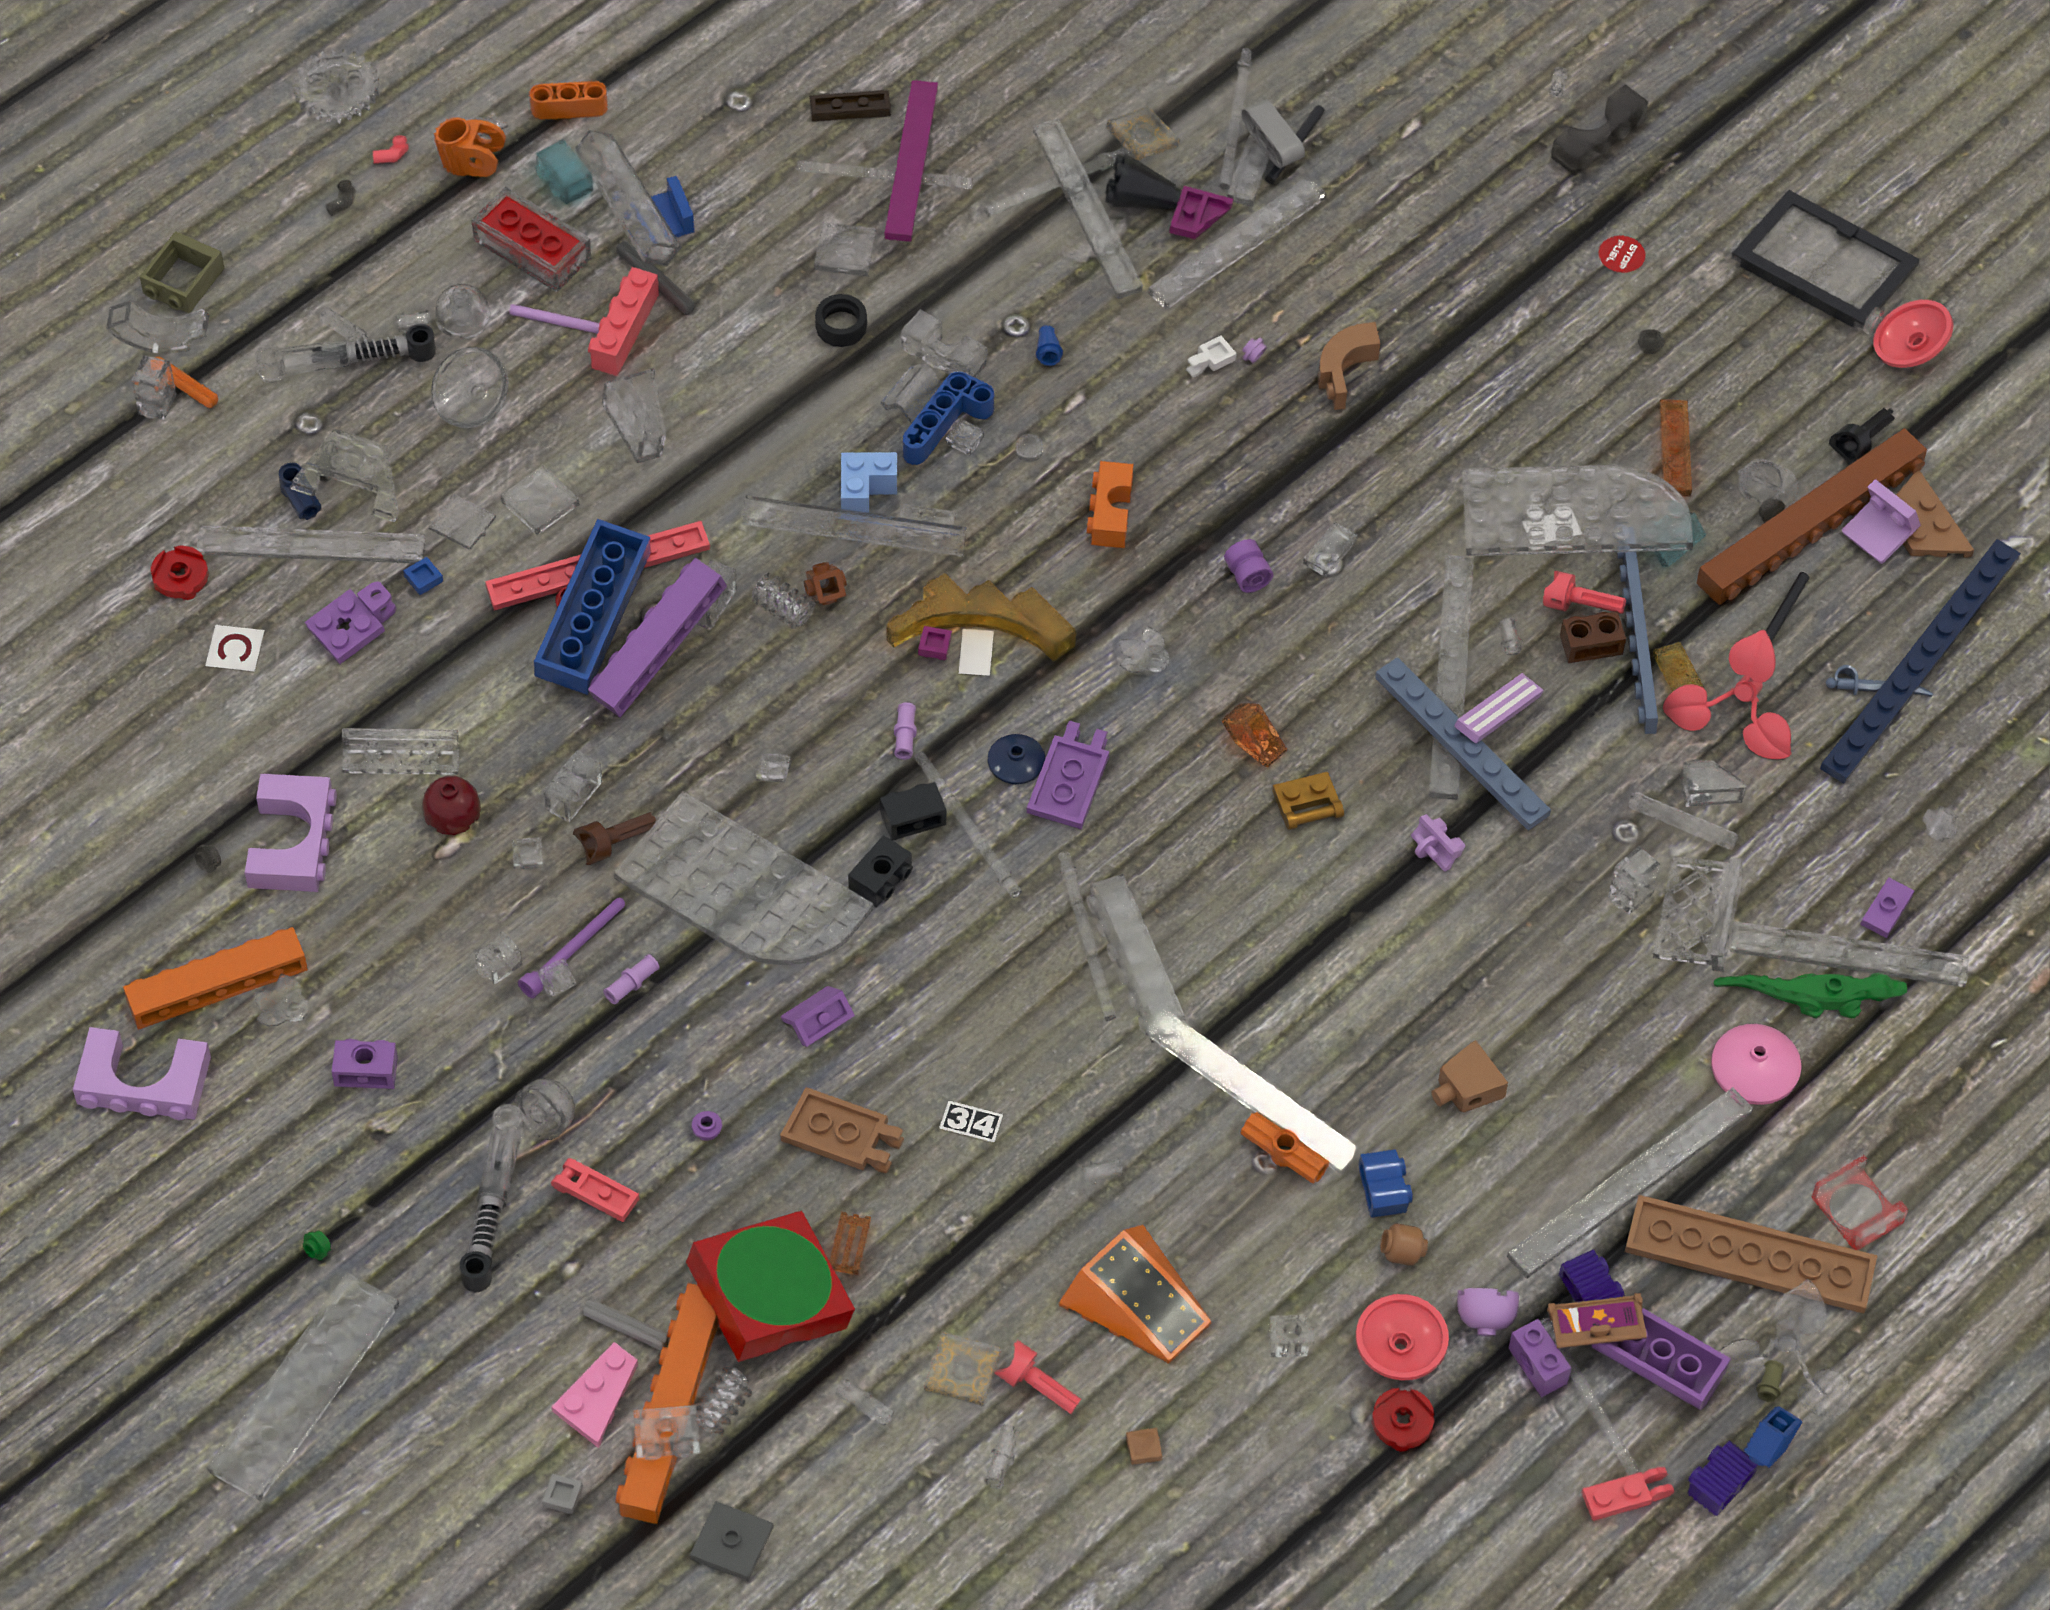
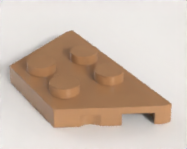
M1920 470L1916 471L1896 494V496L1916 511L1921 525L1903 543L1904 547L1911 556L1933 555L1935 557H1947V553L1963 554V558L1972 557L1973 547Z

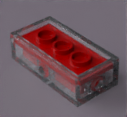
M508 187L503 188L471 219L473 240L555 292H558L592 259L589 237Z

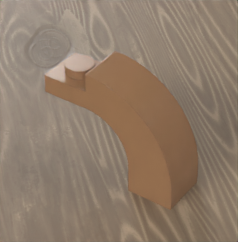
M1375 322L1357 324L1343 329L1328 341L1322 351L1318 373V388H1326L1328 400L1332 399L1334 410L1345 409L1347 389L1343 372L1353 364L1379 359L1380 340Z

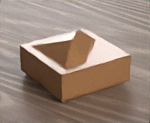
M1157 1428L1126 1432L1131 1465L1162 1461Z

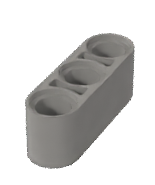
M1265 99L1242 109L1241 118L1245 127L1278 168L1304 158L1305 150L1301 140L1269 100Z

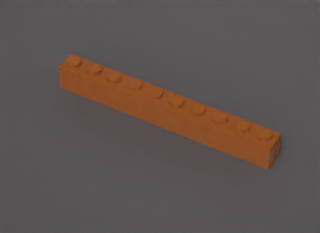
M1903 428L1699 568L1696 584L1718 605L1727 599L1733 600L1743 588L1748 585H1755L1762 575L1768 571L1773 572L1778 569L1784 560L1797 556L1803 547L1809 543H1816L1828 530L1838 528L1848 516L1857 515L1864 505L1870 501L1871 496L1868 486L1875 479L1887 489L1891 487L1896 488L1903 482L1905 477L1921 470L1925 465L1924 459L1927 448Z

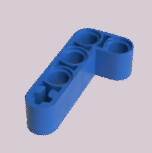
M961 371L948 375L904 433V460L912 465L923 463L962 412L977 419L989 418L994 412V389L989 384Z

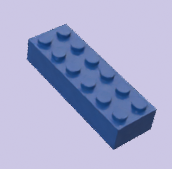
M597 519L535 657V677L586 695L589 694L588 688L601 667L651 553L649 536Z

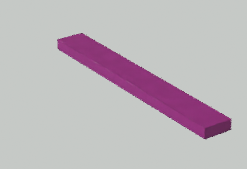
M912 80L884 239L912 241L938 92V82Z

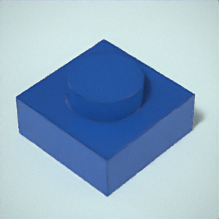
M428 557L403 570L404 577L419 595L443 582L442 574Z

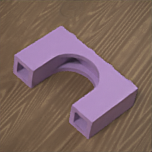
M260 774L256 797L259 813L296 816L306 821L311 828L301 843L288 849L248 848L245 867L248 888L318 892L319 882L325 880L326 873L325 863H322L323 856H328L329 839L326 838L327 831H332L333 814H330L331 806L335 807L337 798L336 789L331 787L330 777Z
M89 1028L73 1087L77 1104L90 1109L102 1107L110 1108L115 1112L133 1111L140 1112L145 1116L163 1115L175 1120H195L211 1059L207 1042L178 1039L168 1073L153 1085L133 1087L124 1084L115 1076L123 1048L119 1031Z

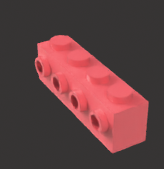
M632 267L628 276L622 278L620 292L617 297L614 296L612 298L607 317L601 319L599 332L596 338L592 337L588 346V353H591L592 369L618 376L659 296L658 274Z

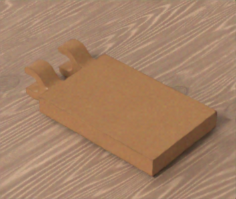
M805 1087L780 1135L781 1141L860 1170H864L866 1164H870L874 1169L882 1173L888 1172L892 1162L888 1161L890 1158L888 1152L875 1149L879 1139L895 1149H900L904 1141V1137H901L903 1133L901 1128L887 1125L888 1116Z

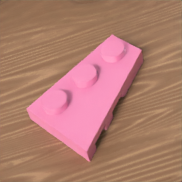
M614 1342L552 1405V1412L599 1448L605 1430L615 1415L614 1411L621 1397L624 1396L638 1366L637 1359Z

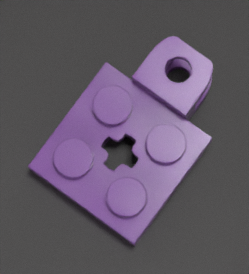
M376 581L359 591L357 596L351 589L347 590L305 621V624L333 658L341 664L385 631L382 623L395 613L396 606L391 601L392 597L388 590L379 581ZM343 622H350L348 630L343 628L338 630Z

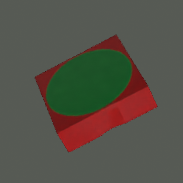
M802 1210L695 1241L686 1260V1264L704 1298L714 1309L719 1327L738 1362L776 1351L793 1342L809 1341L845 1330L855 1311L850 1298Z

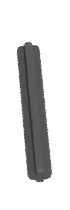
M624 240L616 246L617 254L631 267L658 274L659 292L682 313L688 314L694 310L695 302L628 241Z

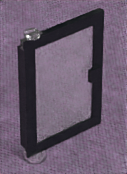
M1788 190L1743 241L1736 239L1730 248L1731 258L1740 262L1741 268L1851 327L1856 325L1862 328L1864 332L1870 335L1876 332L1878 325L1884 318L1885 311L1881 308L1920 262L1919 258L1791 190Z

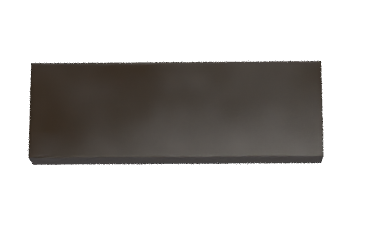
M889 90L809 95L812 122L891 116Z

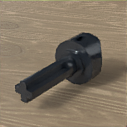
M1883 408L1861 426L1853 423L1846 424L1830 437L1829 446L1851 465L1871 451V438L1895 420V417L1892 415L1894 411L1891 408L1888 410Z

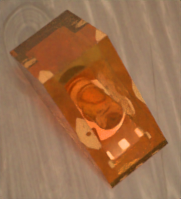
M1240 703L1221 720L1233 741L1265 767H1269L1287 751L1286 746L1260 704Z

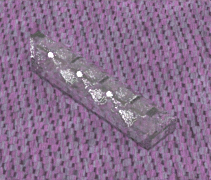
M342 728V773L458 775L460 759L458 730ZM350 754H363L367 758L361 764H349ZM384 754H391L396 758L390 764H381L377 760ZM412 755H421L425 759L418 765H412L407 761ZM441 755H453L452 765H440L435 760Z

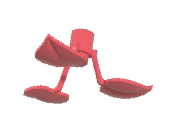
M1760 630L1753 635L1739 640L1731 648L1729 653L1731 668L1735 673L1744 675L1735 688L1707 702L1706 690L1701 686L1689 684L1674 690L1664 701V713L1679 727L1689 731L1704 728L1711 719V712L1708 707L1714 706L1732 695H1736L1743 702L1751 701V720L1753 723L1747 725L1743 730V738L1748 748L1755 754L1768 759H1784L1791 755V731L1787 721L1779 714L1772 712L1763 713L1759 718L1756 716L1757 703L1759 702L1757 695L1762 690L1763 682H1766L1773 675L1776 666L1774 648L1765 630Z

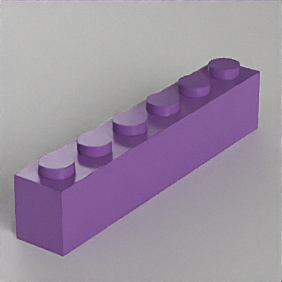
M694 558L691 563L686 564L682 568L680 577L673 585L665 589L662 599L655 607L647 611L641 625L629 633L623 647L612 654L606 668L601 673L595 675L590 683L588 691L593 698L620 718L727 587L720 574L697 558Z

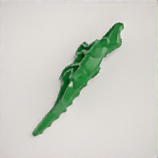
M1878 972L1863 979L1840 974L1816 975L1809 973L1792 979H1782L1780 977L1775 979L1768 978L1766 975L1749 974L1719 977L1713 982L1716 987H1745L1762 992L1775 999L1798 1005L1802 1014L1813 1018L1820 1017L1824 1010H1839L1840 1015L1844 1017L1856 1018L1861 1013V1001L1870 999L1873 1001H1884L1907 993V984L1905 982L1892 979Z

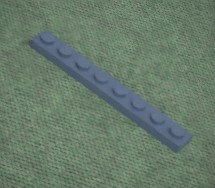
M1622 530L1621 542L1616 543L1617 558L1623 560V565L1619 566L1620 582L1626 583V588L1622 589V597L1626 599V605L1629 606V611L1625 612L1626 628H1631L1632 635L1628 636L1629 652L1635 653V659H1631L1632 675L1638 676V682L1634 683L1635 699L1641 700V706L1637 708L1638 723H1644L1645 734H1656L1658 714L1634 530Z
M1398 657L1376 671L1375 679L1528 831L1550 816L1551 809L1482 740L1475 744L1454 727L1459 718Z

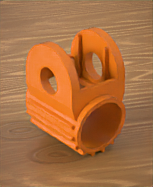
M460 117L446 119V121L440 123L439 127L435 128L434 140L443 167L446 168L447 172L457 176L470 175L476 177H487L495 173L498 161L492 152L500 151L506 142V135L500 127L484 120H465ZM478 133H485L489 135L491 139H483L478 135ZM474 157L476 160L472 162L469 158Z

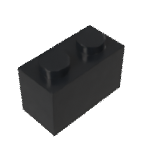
M936 782L918 784L912 789L891 792L880 798V814L892 841L946 825L947 809Z

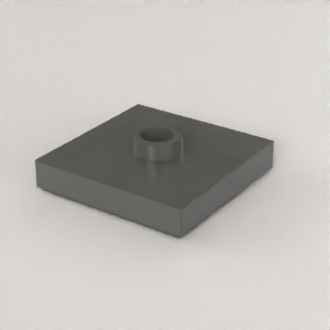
M715 1501L691 1551L690 1559L749 1581L774 1528L773 1523Z

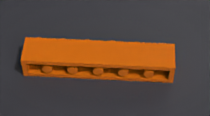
M292 927L286 930H277L271 935L260 939L248 940L243 945L232 949L220 950L214 955L203 959L191 960L186 965L174 969H165L149 978L134 980L129 985L123 986L131 1014L139 1030L302 973L308 969L305 954Z

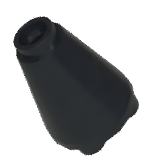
M1127 154L1117 155L1113 167L1115 170L1114 179L1109 178L1105 189V194H1107L1105 202L1109 206L1162 210L1176 208L1181 195V188L1176 187L1175 183Z

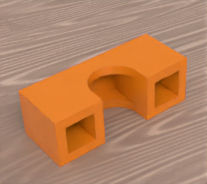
M1100 461L1099 472L1094 471L1092 488H1097L1096 494H1091L1089 511H1094V517H1088L1087 534H1092L1091 545L1125 548L1128 509L1116 508L1111 504L1116 502L1130 503L1134 464Z

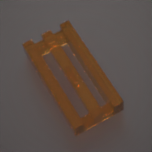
M841 1211L829 1260L834 1271L859 1275L871 1225V1217L859 1218L858 1214L848 1216L847 1212ZM846 1224H851L842 1262L837 1264ZM857 1226H863L854 1265L848 1266Z

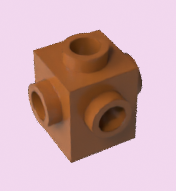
M829 562L818 563L812 566L813 570L805 572L807 580L804 581L806 594L808 597L812 596V599L819 604H832L837 602L838 598L846 596L844 589L847 586L845 575L842 570L833 564L829 565ZM826 579L825 585L821 586L820 580Z

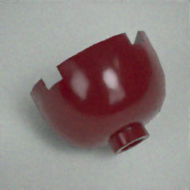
M448 775L438 778L428 786L423 796L422 811L425 822L429 826L431 825L436 828L437 832L456 835L469 830L470 825L475 820L477 822L480 817L481 804L475 787L469 781L459 776Z

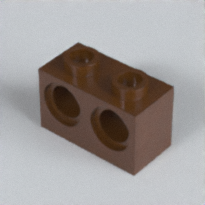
M1618 611L1609 613L1599 612L1595 615L1584 617L1573 616L1562 621L1560 638L1568 663L1623 655L1626 636Z

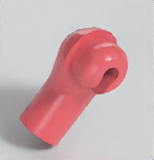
M397 135L393 137V145L389 149L374 150V164L397 162L408 151L409 145L407 144L406 137Z

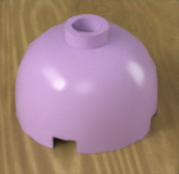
M1467 1288L1464 1291L1458 1290V1313L1461 1320L1468 1327L1477 1329V1335L1496 1336V1330L1506 1329L1514 1322L1519 1307V1293L1507 1290V1294L1504 1296L1498 1292V1289Z

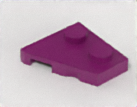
M1184 186L1169 233L1196 239L1232 209L1234 199Z

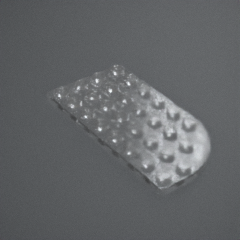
M1625 465L1462 469L1466 556L1693 550L1691 517L1687 503L1672 485L1645 470Z
M684 791L679 794L614 872V879L742 956L765 964L795 965L823 958L848 942L874 910L872 902Z

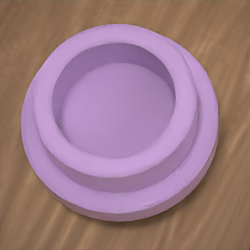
M1252 338L1242 350L1245 353L1243 359L1255 363L1267 348L1263 344L1264 340L1258 338L1255 341Z

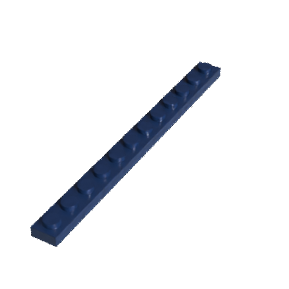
M1998 539L1995 540L1822 762L1820 767L1822 771L1843 784L1848 780L1918 687L1924 682L2017 562L2021 554L2020 552Z

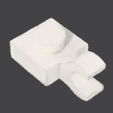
M1219 336L1199 346L1198 354L1188 359L1191 366L1187 367L1186 370L1192 377L1200 375L1208 366L1215 371L1236 361L1237 353L1222 336Z

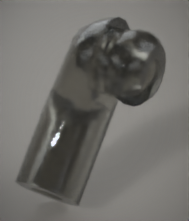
M350 180L340 181L337 185L339 189L338 198L325 204L330 216L336 215L353 204L356 190Z

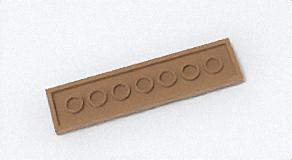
M1642 1195L1638 1196L1625 1248L1626 1253L1860 1313H1865L1878 1256Z

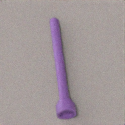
M616 898L537 972L526 973L520 978L518 986L522 992L530 998H535L543 990L545 980L625 906V901L622 898Z

